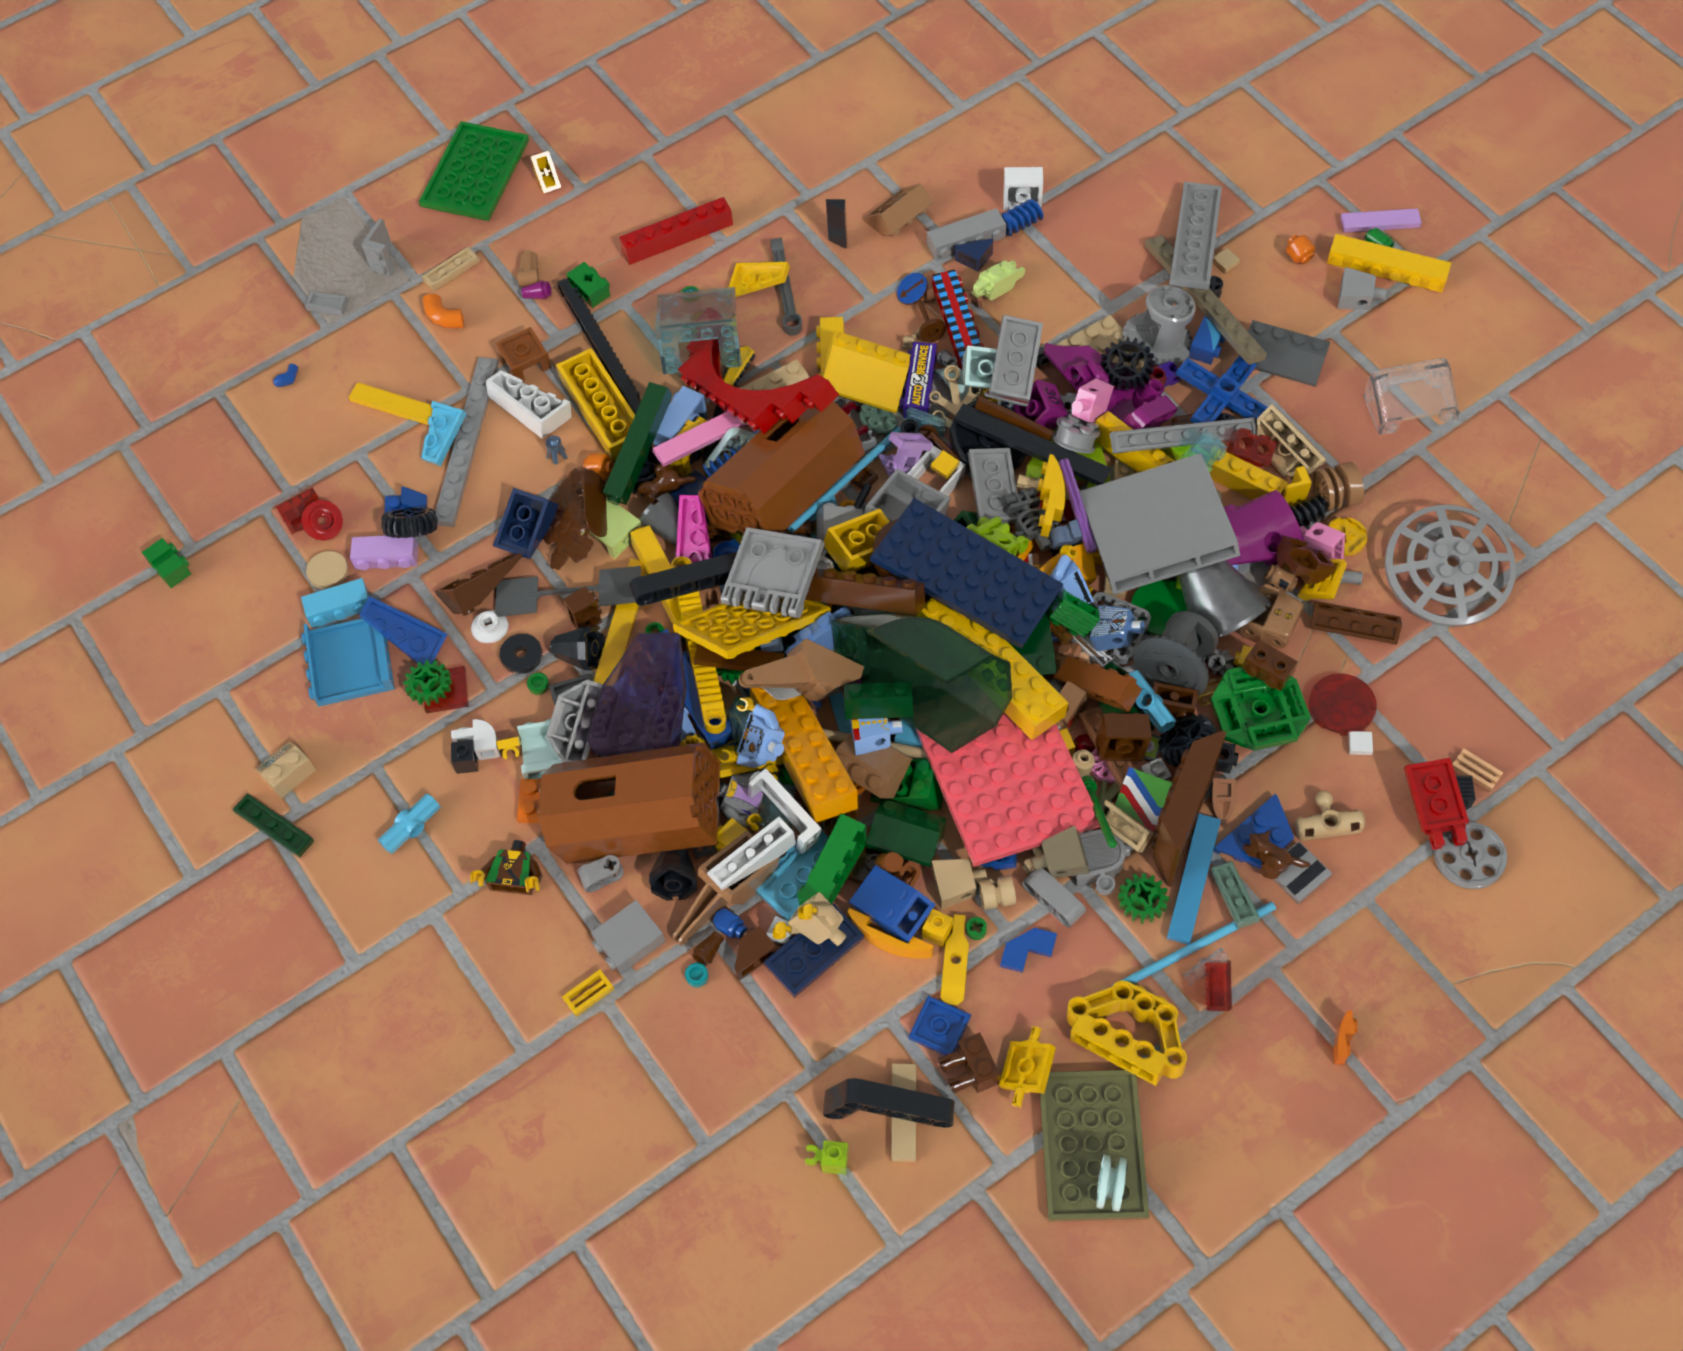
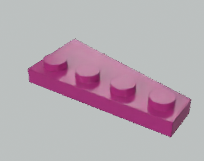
M680 495L676 557H687L692 563L712 558L705 511L698 495Z

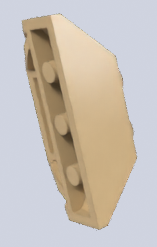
M1273 404L1257 418V449L1284 477H1294L1296 468L1305 466L1308 475H1312L1315 470L1327 461L1322 453Z

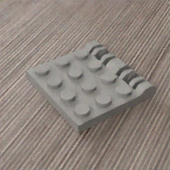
M747 527L722 592L721 603L738 607L743 601L744 608L751 609L752 607L753 610L770 611L773 614H777L781 606V614L783 616L800 618L804 610V601L825 543L820 539Z

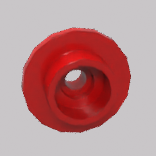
M319 500L312 502L305 508L302 513L301 523L303 530L308 536L315 540L326 541L339 534L343 525V517L335 504ZM318 518H324L325 524H319Z

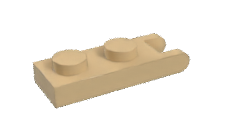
M1106 799L1103 804L1110 808L1106 818L1113 834L1137 852H1143L1154 833Z

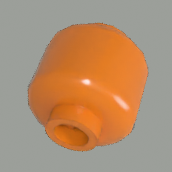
M1294 235L1287 241L1286 252L1294 263L1305 264L1314 257L1315 246L1306 235Z
M591 453L583 461V469L587 468L595 471L602 480L609 478L614 466V462H612L608 454Z

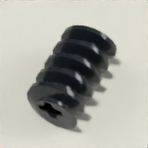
M1320 494L1289 505L1299 527L1303 526V523L1305 526H1309L1310 520L1314 524L1318 522V518L1321 521L1325 520L1327 505L1324 497L1322 498Z

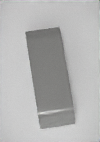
M1035 869L1022 881L1025 890L1068 928L1086 912L1084 905L1045 869L1037 871Z

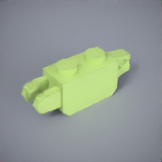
M1004 260L980 273L971 294L976 298L984 295L992 301L1012 290L1015 282L1024 276L1026 269L1023 267L1016 268V262L1013 260L1011 262Z

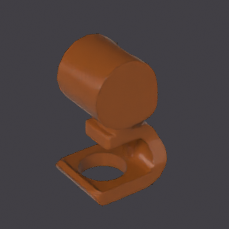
M895 852L881 853L875 860L876 866L888 873L895 872L897 877L903 876L906 871L907 873L902 881L906 884L908 883L911 887H914L921 873L920 867L917 864L911 862L903 863V858Z

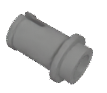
M941 350L937 354V362L940 365L946 367L949 365L957 366V362H955L957 361L956 357L952 356L948 350Z
M1344 571L1340 585L1342 583L1361 585L1362 571Z

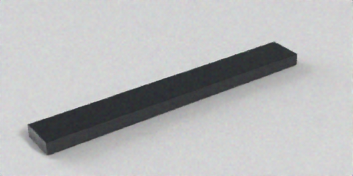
M962 404L954 417V423L1043 462H1048L1050 454L1055 456L1057 462L1067 458L1070 461L1073 474L1093 484H1104L1111 473L1112 468L1063 448L966 404Z

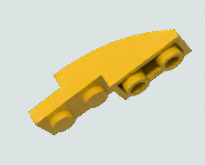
M1051 454L1049 455L1048 462H1043L1041 474L1045 476L1044 479L1040 478L1037 491H1041L1039 500H1043L1042 509L1046 510L1045 515H1040L1038 527H1042L1040 536L1049 537L1052 521L1061 522L1065 505V484L1062 471L1055 456Z

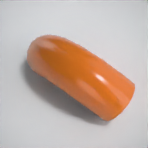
M427 294L423 297L425 314L434 324L451 329L465 327L461 308H445L442 304V298L437 294Z

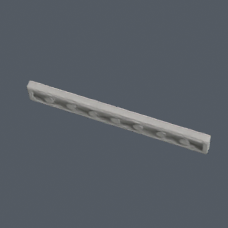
M1255 417L1110 433L1113 454L1257 438Z

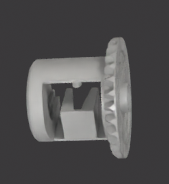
M1170 285L1157 286L1147 294L1145 300L1146 312L1138 313L1126 322L1122 332L1123 342L1126 341L1127 336L1130 342H1133L1134 338L1138 339L1137 344L1144 341V347L1149 346L1151 350L1149 353L1154 354L1152 360L1155 361V366L1167 362H1174L1175 365H1178L1190 355L1192 336L1189 335V330L1185 329V326L1192 320L1196 311V305L1193 298L1186 291Z

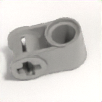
M607 855L594 862L584 864L577 872L585 892L590 893L620 880L624 874V869L616 856Z

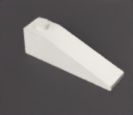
M778 817L708 871L707 875L722 891L779 858L796 844L794 832Z

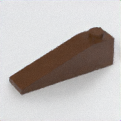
M521 553L510 554L487 566L488 570L474 571L470 573L471 578L457 579L435 591V593L454 614L468 615L475 611L474 607L483 602L522 558Z

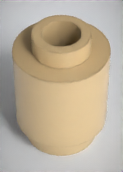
M1087 750L1076 751L1072 759L1081 778L1089 776L1095 763L1094 756Z

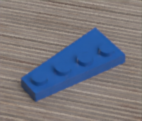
M369 596L359 616L416 663L420 662L422 665H425L426 660H429L430 664L434 662L448 635Z

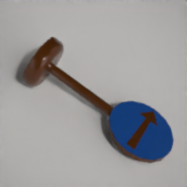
M912 273L906 276L899 284L897 296L903 304L912 305L917 303L925 320L919 329V336L924 342H935L944 336L946 327L943 321L939 319H929L921 302L928 289L927 278L923 274Z

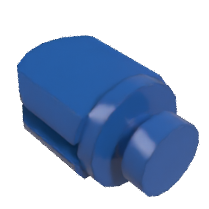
M723 908L714 915L713 922L717 930L728 937H738L740 939L748 930L744 926V921L741 917L728 909Z

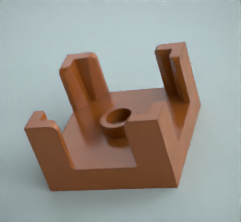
M531 327L496 342L502 362L507 363L511 375L523 381L525 380L523 370L540 363L542 371L552 368L547 351Z

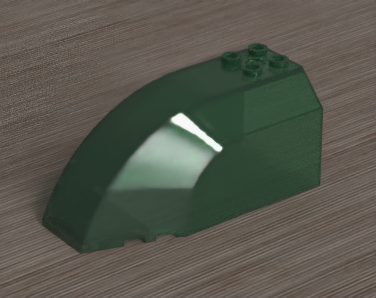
M901 613L858 614L831 621L834 652L864 666L860 678L861 684L912 682L913 717L901 718L951 753L996 727L1012 699L1010 662L948 624L926 617Z

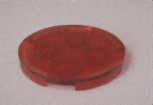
M1341 673L1331 674L1320 679L1314 685L1308 702L1310 714L1321 728H1326L1343 736H1347L1349 732L1365 730L1372 722L1377 710L1376 698L1371 688L1361 679Z

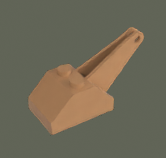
M806 638L788 652L786 658L743 672L739 676V683L744 688H796L797 692L804 695L806 699L819 701L842 692L844 684H853L859 680L864 666Z
M745 831L699 867L697 875L706 884L672 935V939L674 941L678 940L680 946L686 944L727 903L744 904L756 895V890L778 867L780 858L775 859L722 891L707 875L708 871L753 837L750 832ZM718 893L714 900L708 905V903L712 900L715 894Z

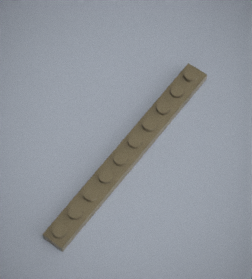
M1163 235L1147 239L1145 247L1171 275L1174 254L1173 246ZM1181 286L1248 365L1266 359L1267 353L1210 288L1209 290Z

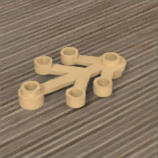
M949 365L944 370V378L950 384L953 404L942 397L938 391L931 392L929 400L932 404H939L953 415H956L962 404L967 405L974 398L981 395V388L970 386L968 394L961 402L957 383L960 378V370L955 365ZM950 373L956 374L954 378H950L948 375ZM974 388H977L979 390V392L976 394L972 393L971 391ZM938 395L939 399L933 400L932 396ZM934 411L932 415L933 421L937 424L942 423L950 429L952 420L945 417L943 411ZM937 414L942 415V418L940 420H937L935 418Z

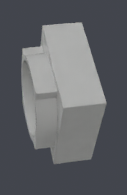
M896 469L866 505L864 514L880 508L891 522L899 519L913 498H916L946 515L950 497L907 473Z

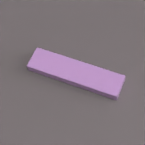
M1418 208L1341 213L1340 217L1343 233L1369 231L1376 227L1380 230L1420 228L1421 226Z

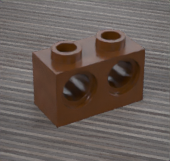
M586 586L563 598L569 619L576 629L590 625L597 626L602 623L600 617L602 610L597 604L599 600L593 591L591 593L588 591Z

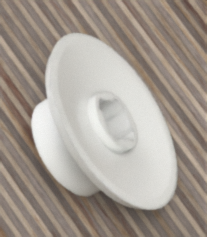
M494 610L484 611L473 620L471 633L479 642L494 643L505 636L509 623L506 616L497 617Z

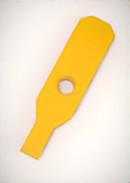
M954 914L953 932L945 944L940 998L949 1005L958 1006L964 1001L969 943L964 935L966 915ZM953 957H958L960 959V962L958 964L952 963L951 959Z

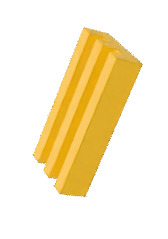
M599 969L563 995L562 999L575 1017H577L612 992L614 987L601 969ZM600 978L602 979V981H600L592 988L588 989L576 1000H574L573 1002L570 1001L572 998H574L576 995H578L583 990L588 988L594 982H596Z

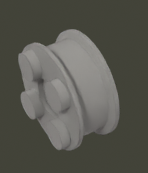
M1068 414V417L1057 419L1058 429L1052 435V440L1056 444L1079 453H1093L1095 451V439L1101 434L1098 424L1080 420V418L1072 414Z

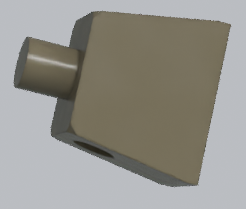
M1072 826L1043 840L1044 854L1032 857L1036 871L1048 867L1050 874L1054 878L1090 873L1081 835L1076 826Z

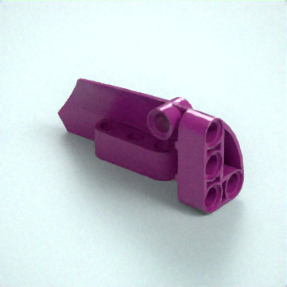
M1049 343L1044 344L1043 353L1077 392L1081 386L1095 379L1087 365V360L1094 358L1100 364L1103 361L1101 359L1102 354L1089 345L1059 346ZM1112 362L1111 368L1114 369L1116 364ZM1150 379L1147 384L1144 383L1143 387L1137 384L1136 390L1133 389V386H1130L1128 392L1124 386H1122L1121 390H1118L1116 384L1106 412L1109 411L1135 430L1161 426L1177 412L1178 408L1166 395L1161 396L1165 389L1163 384L1156 379Z
M1273 490L1237 507L1234 504L1224 507L1237 538L1240 556L1227 560L1231 565L1263 561L1267 566L1272 564L1275 566L1278 564L1277 549L1283 535L1304 541L1299 524L1290 506L1278 490Z

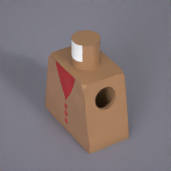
M1067 681L1059 693L1069 703L1066 716L1056 723L1059 731L1061 728H1067L1069 731L1077 721L1078 714L1087 707V692Z

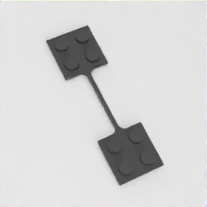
M641 566L599 570V583L596 586H586L588 591H597L599 593V606L636 603L629 584L633 579L641 577ZM538 576L501 580L496 587L495 614L497 617L537 613V601L540 597L574 593L583 587L539 591Z

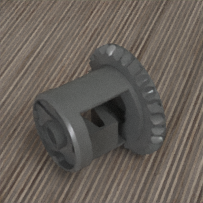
M1189 611L1176 612L1168 619L1165 624L1166 629L1161 637L1159 635L1155 637L1149 636L1137 645L1133 654L1136 670L1142 674L1152 688L1154 687V682L1199 690L1198 695H1200L1205 690L1209 679L1208 669L1205 668L1206 663L1204 660L1215 650L1218 644V634L1214 626L1203 616Z

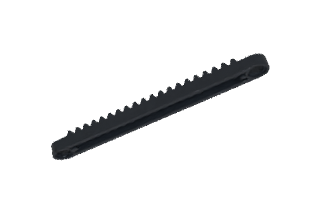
M567 278L557 281L562 297L596 355L633 413L636 414L641 402L639 392L633 386L632 380H630L626 370L623 369L622 363H620L616 353L613 352V348L610 347V343L607 341L606 336H604L603 331L600 330V326L597 325L596 319L594 320L593 314H591L584 299L581 298L578 289L572 288Z

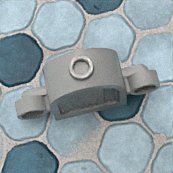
M1101 829L1083 832L1080 835L1090 873L1073 876L1076 887L1096 883L1098 893L1109 895L1114 891L1115 887L1113 878L1122 870L1125 857L1130 856L1129 845L1114 834L1117 846L1110 848Z

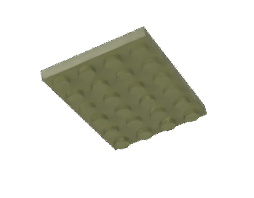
M1126 1070L1050 1072L1045 1093H1040L1048 1222L1149 1219L1137 1076ZM1103 1154L1110 1155L1111 1167L1116 1168L1120 1157L1127 1159L1125 1186L1119 1212L1113 1211L1111 1198L1106 1199L1103 1209L1096 1208L1098 1178Z

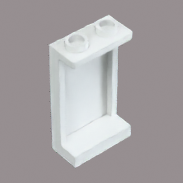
M764 769L761 773L757 771L749 778L748 796L753 798L762 791L801 833L797 839L796 849L802 855L819 841L821 833L819 825L767 769Z

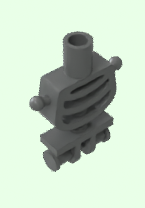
M1030 488L1027 491L1022 489L1019 491V494L1014 491L1011 495H1003V504L1005 506L1009 505L1006 511L1008 515L1022 511L1015 523L1016 532L1014 535L1016 537L1022 535L1028 538L1029 541L1035 539L1042 552L1049 550L1052 547V543L1048 537L1040 536L1042 527H1038L1040 515H1045L1046 510L1035 508L1041 502L1039 500L1040 496L1036 497V490L1034 488ZM1052 521L1051 529L1059 526V522Z

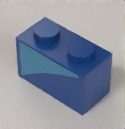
M1205 316L1191 344L1189 358L1212 365L1214 358L1218 359L1222 349L1220 344H1224L1226 339Z

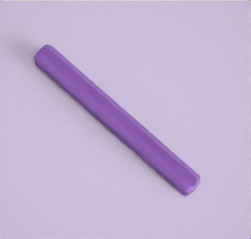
M1065 458L1060 460L1058 464L1062 471L1064 484L1075 518L1082 533V540L1087 553L1096 552L1097 544L1070 461Z

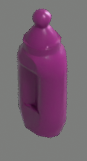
M1094 358L1087 360V365L1095 379L1097 378L1109 384V376L1099 362Z

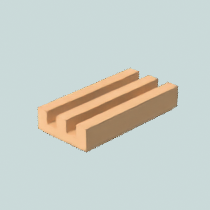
M1464 748L1452 764L1456 772L1461 775H1472L1473 782L1491 792L1503 774L1502 771ZM1459 763H1462L1463 765L1467 766L1468 768L1471 769V771L1468 770L1467 768L1463 767V766L1460 765ZM1478 775H1481V776L1485 777L1486 779H1488L1489 781H1491V783H1489L1488 781H1486L1485 779L1481 778V777L1478 776Z

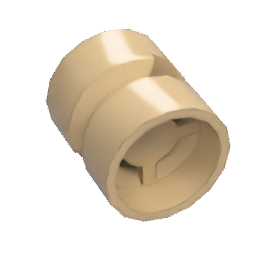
M1011 875L998 877L995 882L992 879L978 881L983 910L997 908L998 904H1001L1003 907L1016 905V895Z

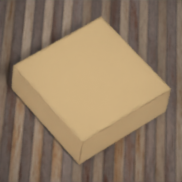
M1226 248L1213 257V263L1226 273L1239 265L1240 259Z

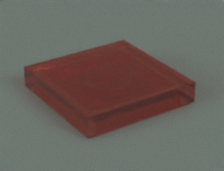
M465 666L446 669L449 670L452 684L449 685L451 691L444 692L446 698L439 697V703L433 700L430 706H428L426 701H424L426 714L469 707Z

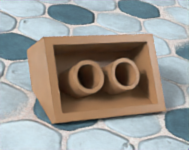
M922 183L904 187L866 215L863 220L882 236H895L901 231L900 228L902 226L911 224L915 220V216L922 215L928 211L927 207L933 202Z
M852 734L835 751L850 779L879 798H894L912 761L911 757L892 746L855 755Z

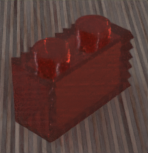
M1209 960L1204 964L1206 966L1204 969L1206 971L1204 974L1206 978L1204 980L1207 986L1205 988L1207 991L1205 993L1207 996L1205 998L1207 1001L1205 1009L1207 1011H1230L1232 1009L1231 961Z

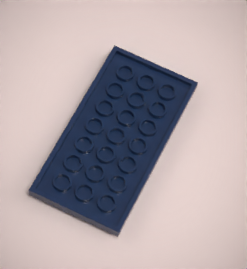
M913 498L870 558L871 562L902 580L915 579L916 582L924 583L926 594L1020 649L1023 648L1063 586V583L916 498Z

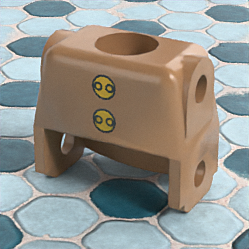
M1268 584L1260 585L1259 591L1269 599L1271 605L1269 607L1265 605L1267 610L1242 626L1240 634L1244 638L1256 643L1258 640H1261L1270 646L1284 648L1293 633L1304 605L1298 599L1293 598L1278 588Z

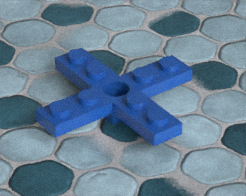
M1239 355L1228 371L1220 378L1191 359L1186 358L1175 375L1208 395L1193 414L1190 421L1193 423L1216 421L1227 406L1245 418L1255 417L1257 425V418L1268 407L1239 390L1253 373L1257 364L1248 365Z

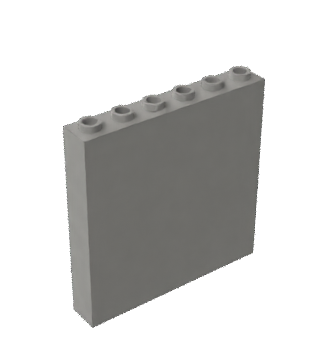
M1201 453L1079 491L1113 595L1240 556L1237 538Z

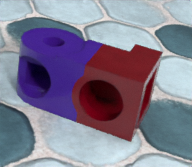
M1167 362L1152 367L1154 373L1149 374L1150 379L1160 381L1164 387L1174 385L1181 380L1180 377L1175 375L1178 368L1174 362Z

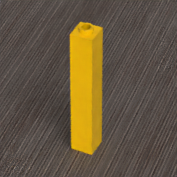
M650 525L639 527L630 532L631 544L647 575L671 569V565ZM677 597L661 601L672 624L680 621L681 615ZM678 634V636L684 638V641L686 640L684 636Z

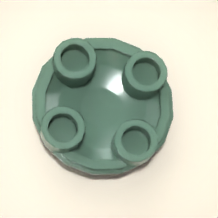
M863 404L859 412L861 423L867 425L869 430L877 433L892 432L898 423L892 412L867 404Z

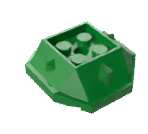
M1243 666L1228 669L1210 701L1220 731L1227 732L1224 740L1252 751L1297 742L1311 719L1297 679L1291 676L1282 691H1279L1276 688L1267 686L1264 681L1257 677L1248 675L1242 669ZM1256 710H1261L1264 713H1258Z

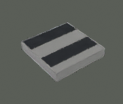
M1300 841L1292 846L1288 852L1293 857L1309 862L1311 864L1310 867L1301 868L1291 865L1277 879H1273L1298 904L1332 875Z

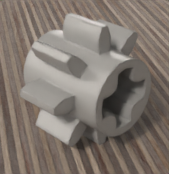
M1215 649V655L1208 656L1209 664L1207 667L1213 670V675L1220 673L1223 676L1227 669L1235 668L1233 666L1235 657L1229 654L1230 650L1222 651L1221 649Z

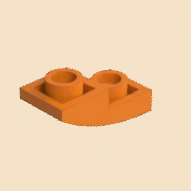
M1347 1010L1336 1032L1333 1051L1334 1065L1344 1064L1348 1056L1351 1055L1350 1042L1346 1041H1351L1354 1034L1358 1031L1357 1019L1353 1018L1352 1010Z

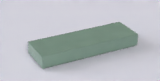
M1230 861L1211 867L1212 877L1237 929L1260 922V917L1233 862Z

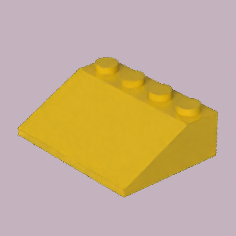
M835 330L828 345L822 377L830 381L839 396L896 414L911 355Z

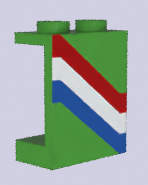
M1129 767L1115 805L1155 834L1158 817L1162 807L1165 805L1168 791L1173 783Z

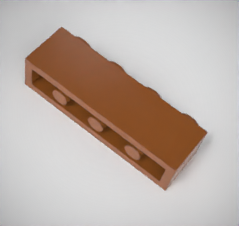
M1067 656L1054 677L1063 687L1069 681L1086 691L1087 697L1127 712L1130 711L1142 691L1136 684L1137 680L1131 675H1120L1119 672L1112 668L1106 670L1101 665L1094 662L1089 664L1080 657L1075 659Z

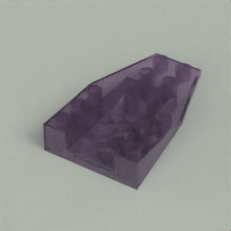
M637 634L602 685L586 738L595 755H619L680 746L687 690L680 634Z

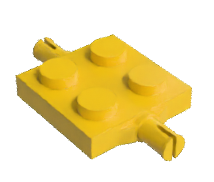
M1032 1026L1028 1040L1021 1042L1010 1041L999 1087L1003 1090L1015 1091L1012 1105L1015 1107H1022L1024 1094L1045 1093L1056 1047L1052 1044L1038 1042L1042 1029L1037 1026Z

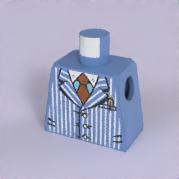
M1099 605L1100 620L1092 629L1090 640L1096 651L1128 647L1131 645L1134 634L1144 633L1145 624L1142 620L1136 621L1132 611L1128 608Z

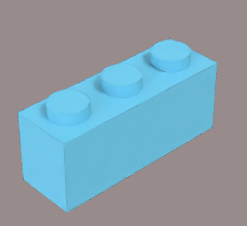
M363 578L302 596L301 600L306 618L313 628L323 626L332 621L343 620L351 615L360 614L370 595Z

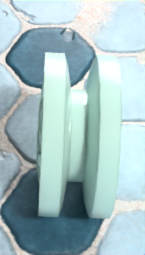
M1103 1154L1098 1178L1096 1208L1103 1209L1106 1199L1111 1198L1113 1211H1120L1125 1186L1126 1158L1120 1157L1116 1168L1111 1167L1110 1155Z

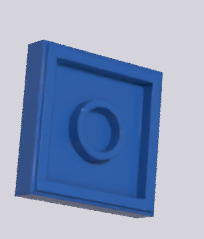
M928 995L908 1039L945 1056L956 1051L958 1041L961 1040L971 1019V1014Z

